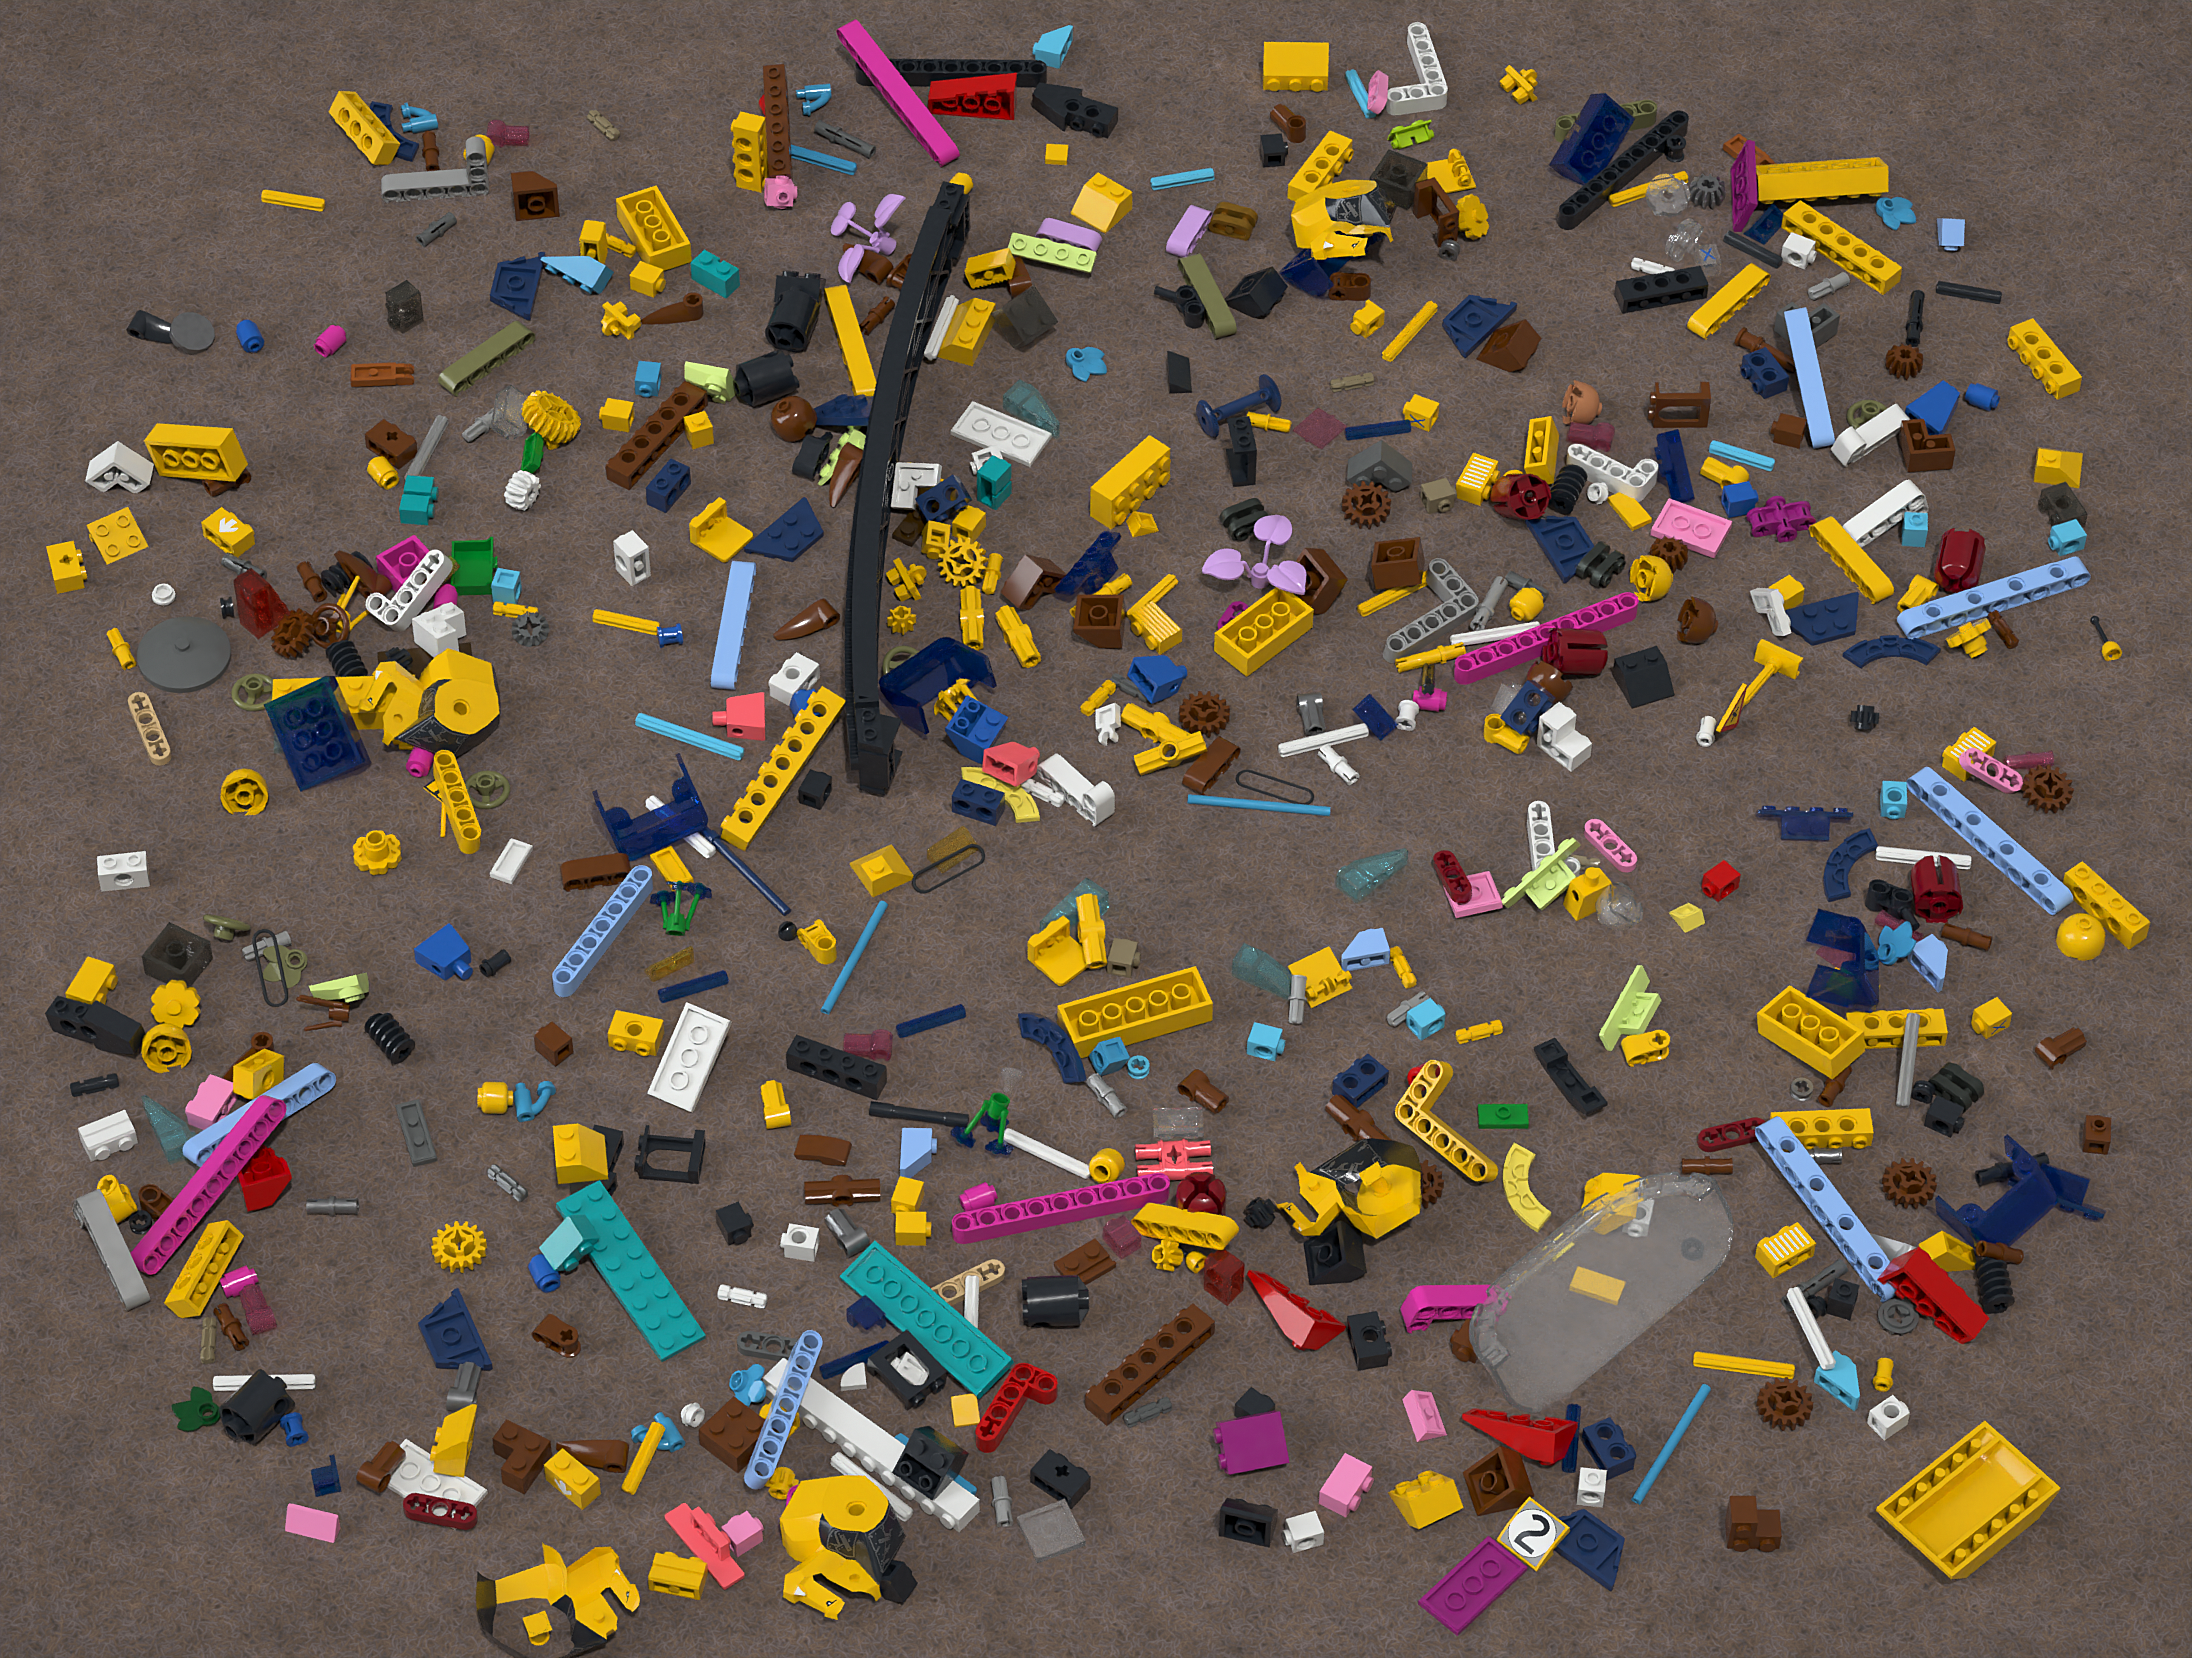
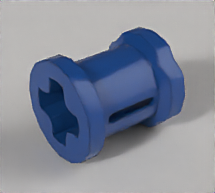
M680 623L674 627H657L660 647H664V644L677 642L683 644Z
M297 1412L286 1414L280 1419V1426L285 1429V1440L289 1447L304 1444L309 1439L308 1433L304 1431L302 1426V1415Z

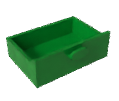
M493 537L487 540L452 541L451 561L453 568L451 570V585L456 588L458 596L492 595L491 584L494 579V569L498 568V556L494 557Z

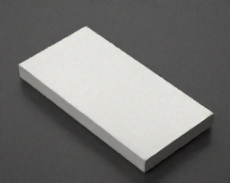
M973 401L951 429V435L982 448L998 445L1002 456L1031 467L1052 438V433Z
M686 1002L648 1090V1094L693 1112L732 1021Z
M407 1439L400 1445L405 1451L406 1457L391 1474V1479L387 1486L403 1498L411 1493H420L470 1503L475 1507L488 1494L487 1489L466 1476L463 1478L434 1473V1461H430V1454ZM437 1507L433 1513L436 1516H443L448 1510L445 1507ZM465 1513L464 1516H461V1519L465 1520L469 1513Z

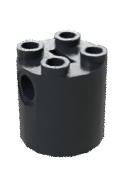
M795 286L791 287L790 290L780 293L765 329V337L768 342L780 350L796 353L804 350L820 313V301Z
M775 350L737 364L736 375L733 380L737 395L750 406H756L794 392L800 385L791 369L794 367L791 356L789 354L785 355L782 350Z
M1078 1275L1037 1276L1022 1279L1023 1301L1027 1300L1028 1304H1023L1024 1325H1029V1327L1080 1325L1089 1311V1290Z
M258 1369L219 1407L223 1427L227 1434L236 1440L241 1438L249 1444H256L295 1406L294 1400L285 1391L287 1388L286 1383L280 1377L272 1378L264 1370Z

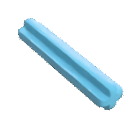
M1347 70L1345 72V79L1367 119L1376 117V114L1367 108L1368 93L1356 70Z
M1212 168L1153 177L1150 180L1152 190H1160L1213 181L1214 171Z
M1713 440L1709 447V452L1763 470L1772 471L1775 465L1774 458Z

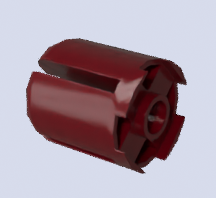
M1512 473L1497 479L1491 491V501L1500 502L1493 506L1495 511L1499 515L1510 519L1531 520L1539 518L1545 514L1544 511L1548 506L1549 499H1551V491L1547 482L1533 474Z
M1955 528L1947 530L1942 535L1933 575L1936 584L1940 588L1955 594L1974 588L1979 584L1986 550L1984 537L1972 529H1969V532L1955 531Z
M1550 628L1546 632L1550 633L1547 646L1543 645V662L1553 666L1563 675H1597L1605 668L1608 661V651L1601 650V648H1607L1608 644L1601 631L1597 629Z
M1933 855L1925 856L1917 861L1911 870L1910 877L1916 914L1918 913L1919 916L1926 919V923H1948L1947 919L1955 916L1958 912L1960 915L1964 908L1958 868L1946 856L1938 855V871L1935 869Z
M1193 1172L1187 1175L1185 1180H1182L1177 1187L1176 1207L1181 1210L1187 1209V1212L1191 1213L1205 1212L1226 1216L1227 1191L1225 1185L1219 1178L1216 1179L1214 1174L1209 1172Z

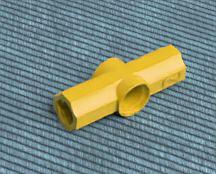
M966 586L960 590L961 630H963V646L968 651H979L983 648L984 629L980 589L975 588V586Z
M1008 605L1000 607L999 611L995 613V619L1003 631L1005 643L1008 642L1011 647L1009 650L1014 651L1022 667L1031 668L1036 666L1041 661V655L1033 643L1029 626L1022 623L1014 607H1009Z
M1128 703L1121 714V721L1139 730L1145 739L1148 737L1154 740L1153 743L1158 741L1164 742L1165 740L1174 741L1190 735V733L1171 724L1169 718L1163 713L1155 712L1152 714L1133 703Z
M1201 731L1174 741L1165 740L1158 747L1134 755V760L1142 776L1167 766L1175 767L1183 760L1208 750ZM1176 750L1174 756L1165 757L1167 751Z
M1092 893L1083 894L1076 898L1079 919L1077 926L1079 942L1083 945L1086 968L1099 969L1107 965L1104 945L1105 925L1103 919L1100 918L1097 895Z

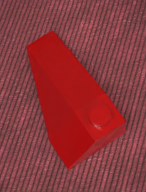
M263 1144L236 1175L247 1211L260 1210L272 1205L292 1179L286 1160L283 1157H277L271 1147L267 1148Z
M1254 1270L1248 1271V1277L1283 1333L1293 1341L1292 1345L1303 1351L1306 1348L1318 1350L1345 1330L1346 1326L1324 1309L1319 1311L1311 1306H1307L1310 1303L1308 1299L1294 1293H1289V1287L1267 1273Z
M1473 1408L1462 1414L1463 1420L1526 1457L1539 1460V1463L1542 1465H1554L1555 1462L1565 1458L1578 1427V1422L1546 1416L1545 1420H1530V1414L1507 1417L1506 1412Z

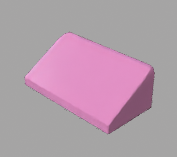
M1411 1390L1402 1400L1417 1442L1446 1436L1447 1434L1432 1392Z
M288 1504L285 1531L332 1543L335 1542L340 1530L338 1515L300 1505Z

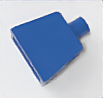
M1165 655L1134 657L1127 676L1148 701L1153 704L1178 693L1183 679L1187 677V669L1184 665L1175 666L1169 657Z
M450 923L414 948L416 963L445 981L455 974L466 980L473 973V969L468 965L472 962L470 949Z

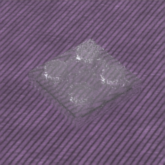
M1202 1107L1153 1108L1154 1137L1167 1140L1173 1137L1195 1139L1198 1136H1204Z
M1065 1499L1017 1516V1524L1037 1564L1086 1545V1540Z

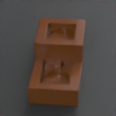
M800 1135L794 1156L798 1160H820L824 1165H846L852 1144L849 1141L834 1137Z

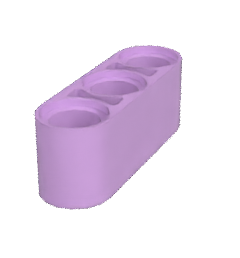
M1190 205L1167 242L1166 252L1179 257H1186L1189 252L1192 253L1198 244L1196 241L1205 233V227L1209 224L1213 213Z
M1052 218L1044 219L1035 235V238L1049 239L1052 242L1066 243L1097 252L1102 242V237L1096 231Z

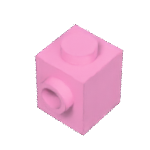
M748 1511L741 1515H735L727 1524L721 1527V1531L728 1535L731 1541L729 1547L736 1557H739L763 1541V1525L757 1517L753 1518Z

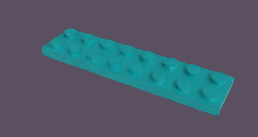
M600 1180L556 1203V1208L564 1220L570 1215L585 1214L600 1239L593 1245L594 1248L588 1253V1256L661 1362L706 1338L701 1327Z
M876 1241L839 1276L844 1283L898 1330L904 1332L908 1329L947 1372L978 1399L1015 1363L1010 1356Z

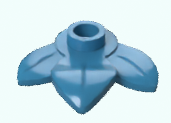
M1882 197L1878 199L1876 212L1883 218L1884 223L1888 227L1897 230L1900 223H1916V216L1910 209L1913 204L1909 200L1902 197H1894L1892 199Z
M1086 347L1082 350L1071 348L1067 351L1065 356L1066 363L1072 368L1074 376L1081 381L1087 382L1090 374L1104 375L1107 373V367L1102 360L1105 354L1101 350L1094 347Z
M1904 922L1894 931L1888 926L1883 928L1879 936L1880 946L1877 950V956L1883 964L1892 965L1898 958L1906 957L1914 949L1916 940L1911 938L1913 931L1910 922Z
M753 1364L748 1370L735 1371L730 1378L729 1386L734 1391L735 1397L748 1407L751 1402L759 1403L766 1396V1385L761 1380L765 1368L759 1364Z

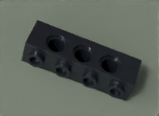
M1701 266L1616 281L1614 295L1622 314L1706 299L1709 284Z
M797 1034L786 1052L787 1069L874 1100H878L887 1083V1066Z

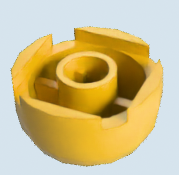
M1642 555L1640 559H1635L1630 569V583L1635 584L1639 593L1634 592V594L1642 602L1663 598L1669 592L1673 582V574L1667 562L1660 557L1652 555ZM1641 588H1647L1645 594L1640 591Z
M242 768L227 775L221 786L220 799L223 807L233 815L234 812L248 811L245 815H257L266 806L269 790L266 780L258 772ZM238 803L241 805L250 804L252 807L245 810L239 807Z
M2085 913L2073 914L2064 919L2059 926L2056 943L2060 951L2068 957L2078 958L2077 960L2080 961L2092 960L2099 956L2104 948L2105 930L2096 917Z
M163 1023L155 1025L146 1033L142 1040L141 1053L143 1060L147 1063V1067L150 1070L164 1073L169 1072L168 1067L181 1065V1069L185 1067L191 1059L192 1049L187 1034L180 1027ZM176 1057L175 1062L168 1066L162 1063V1061L168 1062Z

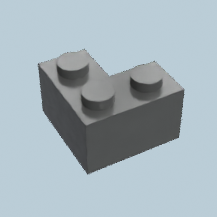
M1794 302L1789 303L1776 314L1774 331L1788 342L1790 340L1784 311L1799 309L1800 307ZM1825 303L1808 314L1816 349L1837 334L1840 315Z
M1380 440L1348 459L1347 480L1352 484H1357L1358 487L1361 486L1362 481L1368 486L1371 481L1374 482V485L1381 482L1391 491L1397 492L1412 483V462L1383 440Z

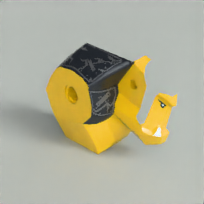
M1345 180L1322 186L1298 198L1295 202L1291 218L1297 247L1311 248L1313 260L1365 255L1364 248L1368 238L1339 235L1334 231H1341L1345 234H1364L1365 237L1372 236L1373 233L1381 231L1388 236L1391 243L1393 238L1390 223L1396 206L1386 191L1375 181Z
M447 648L428 664L421 673L419 680L396 661L380 662L372 673L375 681L365 699H361L358 709L366 711L374 709L387 684L394 682L398 689L383 716L384 737L382 742L389 745L393 739L435 754L440 750H448L457 757L482 743L497 729L500 720L501 701L497 676L492 663Z
M1361 1139L1311 1172H1307L1301 1162L1294 1167L1299 1177L1300 1194L1319 1214L1316 1223L1310 1222L1293 1203L1276 1204L1278 1209H1284L1295 1221L1292 1226L1303 1236L1320 1235L1343 1211L1356 1228L1377 1239L1420 1213L1423 1194V1172L1420 1160L1414 1147L1411 1145L1384 1139ZM1353 1182H1361L1357 1198L1354 1193L1347 1190L1344 1186Z
M844 1475L800 1482L780 1517L783 1546L786 1548L789 1556L794 1560L802 1562L785 1575L783 1597L794 1604L801 1601L823 1612L824 1617L838 1620L837 1614L841 1611L845 1602L813 1580V1575L819 1573L852 1592L862 1591L869 1593L875 1598V1601L881 1597L879 1583L906 1535L887 1497L866 1476Z
M542 1543L545 1561L542 1565L496 1581L488 1579L477 1572L476 1606L482 1628L489 1639L514 1658L529 1657L504 1645L493 1637V1620L497 1604L527 1598L548 1599L550 1605L565 1613L570 1622L571 1641L574 1643V1648L567 1655L559 1657L569 1658L598 1644L607 1642V1636L617 1630L618 1618L600 1594L605 1588L611 1587L625 1607L632 1612L639 1606L640 1602L635 1584H630L622 1573L619 1565V1556L611 1547H595L566 1568L560 1554L553 1547ZM542 1611L523 1618L529 1641L534 1645L545 1644L550 1637L548 1631L552 1630L546 1612Z

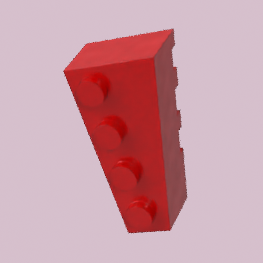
M1017 73L931 81L928 97V110L931 114L1001 120L1015 119Z
M1920 1247L1892 1259L1877 1279L1883 1285L1886 1282L1897 1289L1895 1291L1897 1296L1902 1300L1906 1296L1917 1305L1915 1310L1922 1315L1933 1317L1935 1319L1934 1325L1961 1344L1975 1339L1990 1319L1983 1312V1309L1966 1295L1964 1289L1958 1286L1948 1276L1947 1272L1940 1268L1931 1259L1930 1255Z

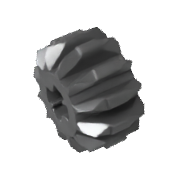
M1701 174L1700 177H1694V180L1689 185L1690 201H1694L1695 207L1702 204L1703 209L1709 206L1713 210L1715 205H1721L1726 196L1724 181H1720L1719 176L1712 177L1711 174L1709 176Z

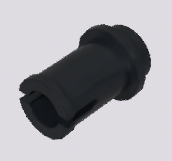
M500 950V952L488 960H482V964L479 965L480 971L486 977L490 975L493 977L496 975L497 970L511 962V957L506 950Z

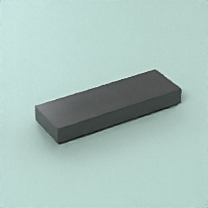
M417 1099L395 1105L413 1167L436 1162V1152L420 1100Z

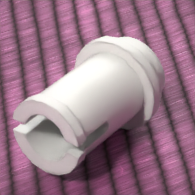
M1705 716V719H1701L1700 731L1696 735V739L1701 746L1708 747L1715 741L1714 729L1716 720L1711 716Z

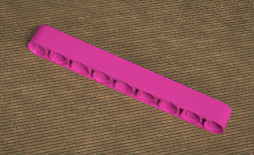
M854 19L836 29L841 43L932 159L938 161L940 167L960 157L955 143L859 21Z
M1625 592L1461 655L1455 660L1454 679L1459 684L1467 685L1542 656L1543 645L1547 646L1550 633L1546 632L1550 628L1597 629L1604 632L1628 623L1637 617L1639 599L1635 594Z
M267 1095L259 1096L133 1249L131 1256L138 1271L153 1275L161 1269L284 1118L287 1110L284 1101Z
M1153 1173L956 1214L952 1219V1237L959 1244H968L1143 1208L1147 1203L1162 1204L1170 1196V1179L1163 1173Z

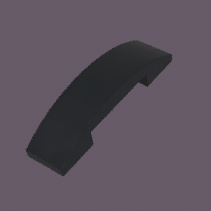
M1552 1038L1534 1047V1052L1542 1067L1574 1108L1588 1115L1608 1105V1102L1595 1086L1590 1088L1568 1061V1053L1556 1038Z

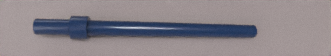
M698 820L695 823L694 827L704 838L715 846L783 916L791 912V909L721 840V836L715 830H711L702 820Z

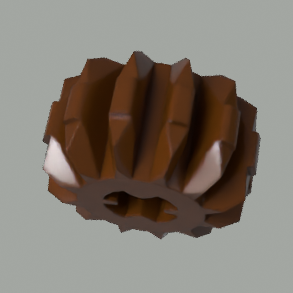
M1903 343L1900 346L1893 345L1886 354V369L1889 370L1890 375L1897 374V380L1901 376H1904L1906 380H1908L1909 376L1916 378V375L1921 372L1923 367V354L1919 352V348H1912L1911 344L1908 346H1904Z
M1664 535L1662 540L1656 538L1654 544L1650 547L1649 554L1665 560L1673 574L1676 569L1682 571L1684 565L1688 562L1687 545H1684L1682 539L1675 540L1674 536L1667 538Z

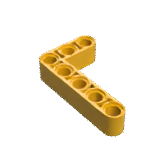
M1430 1060L1423 1066L1395 1108L1397 1119L1472 1180L1487 1183L1494 1181L1498 1175L1497 1165L1430 1111L1453 1076V1069L1449 1063ZM1439 1066L1441 1070L1440 1075L1436 1077L1435 1070ZM1423 1087H1426L1427 1093L1423 1098L1421 1091ZM1410 1107H1412V1109H1413V1114H1412V1116L1409 1118V1117H1408V1109H1409ZM1430 1121L1431 1129L1427 1133L1426 1124ZM1446 1136H1448L1449 1138V1144L1447 1147L1444 1146V1139ZM1466 1150L1467 1159L1463 1162L1462 1154ZM1484 1165L1486 1172L1482 1177L1480 1174V1169Z

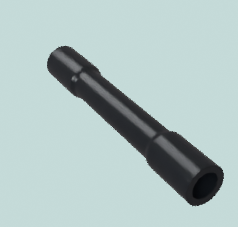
M871 1101L869 1116L899 1118L943 1124L948 1127L966 1129L969 1123V1114L939 1112Z

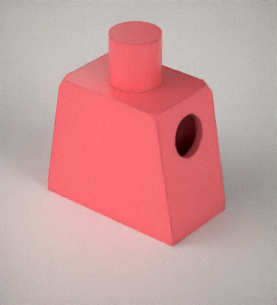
M764 692L729 697L726 699L727 711L713 712V726L727 725V737L765 741Z
M1016 742L991 747L984 750L982 771L1016 787L1036 774L1040 753L1035 747L1027 748Z

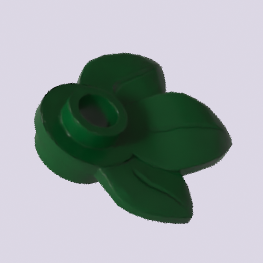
M192 1387L190 1401L171 1405L174 1415L180 1419L177 1428L182 1431L190 1432L202 1426L214 1425L221 1417L219 1406L213 1402L212 1394L200 1387ZM207 1412L212 1413L210 1416H204Z

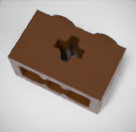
M385 419L365 433L366 448L379 457H385L398 470L411 461L418 452L415 438L407 435L397 425L391 424Z

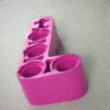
M1422 1285L1415 1287L1409 1292L1400 1308L1407 1332L1410 1334L1415 1330L1422 1329V1331H1425L1433 1319H1488L1502 1316L1507 1310L1500 1288L1497 1285Z

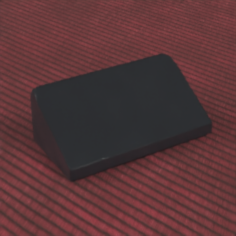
M1167 351L1169 394L1192 393L1189 358L1172 351Z

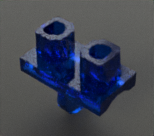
M1371 693L1352 709L1380 741L1399 725Z

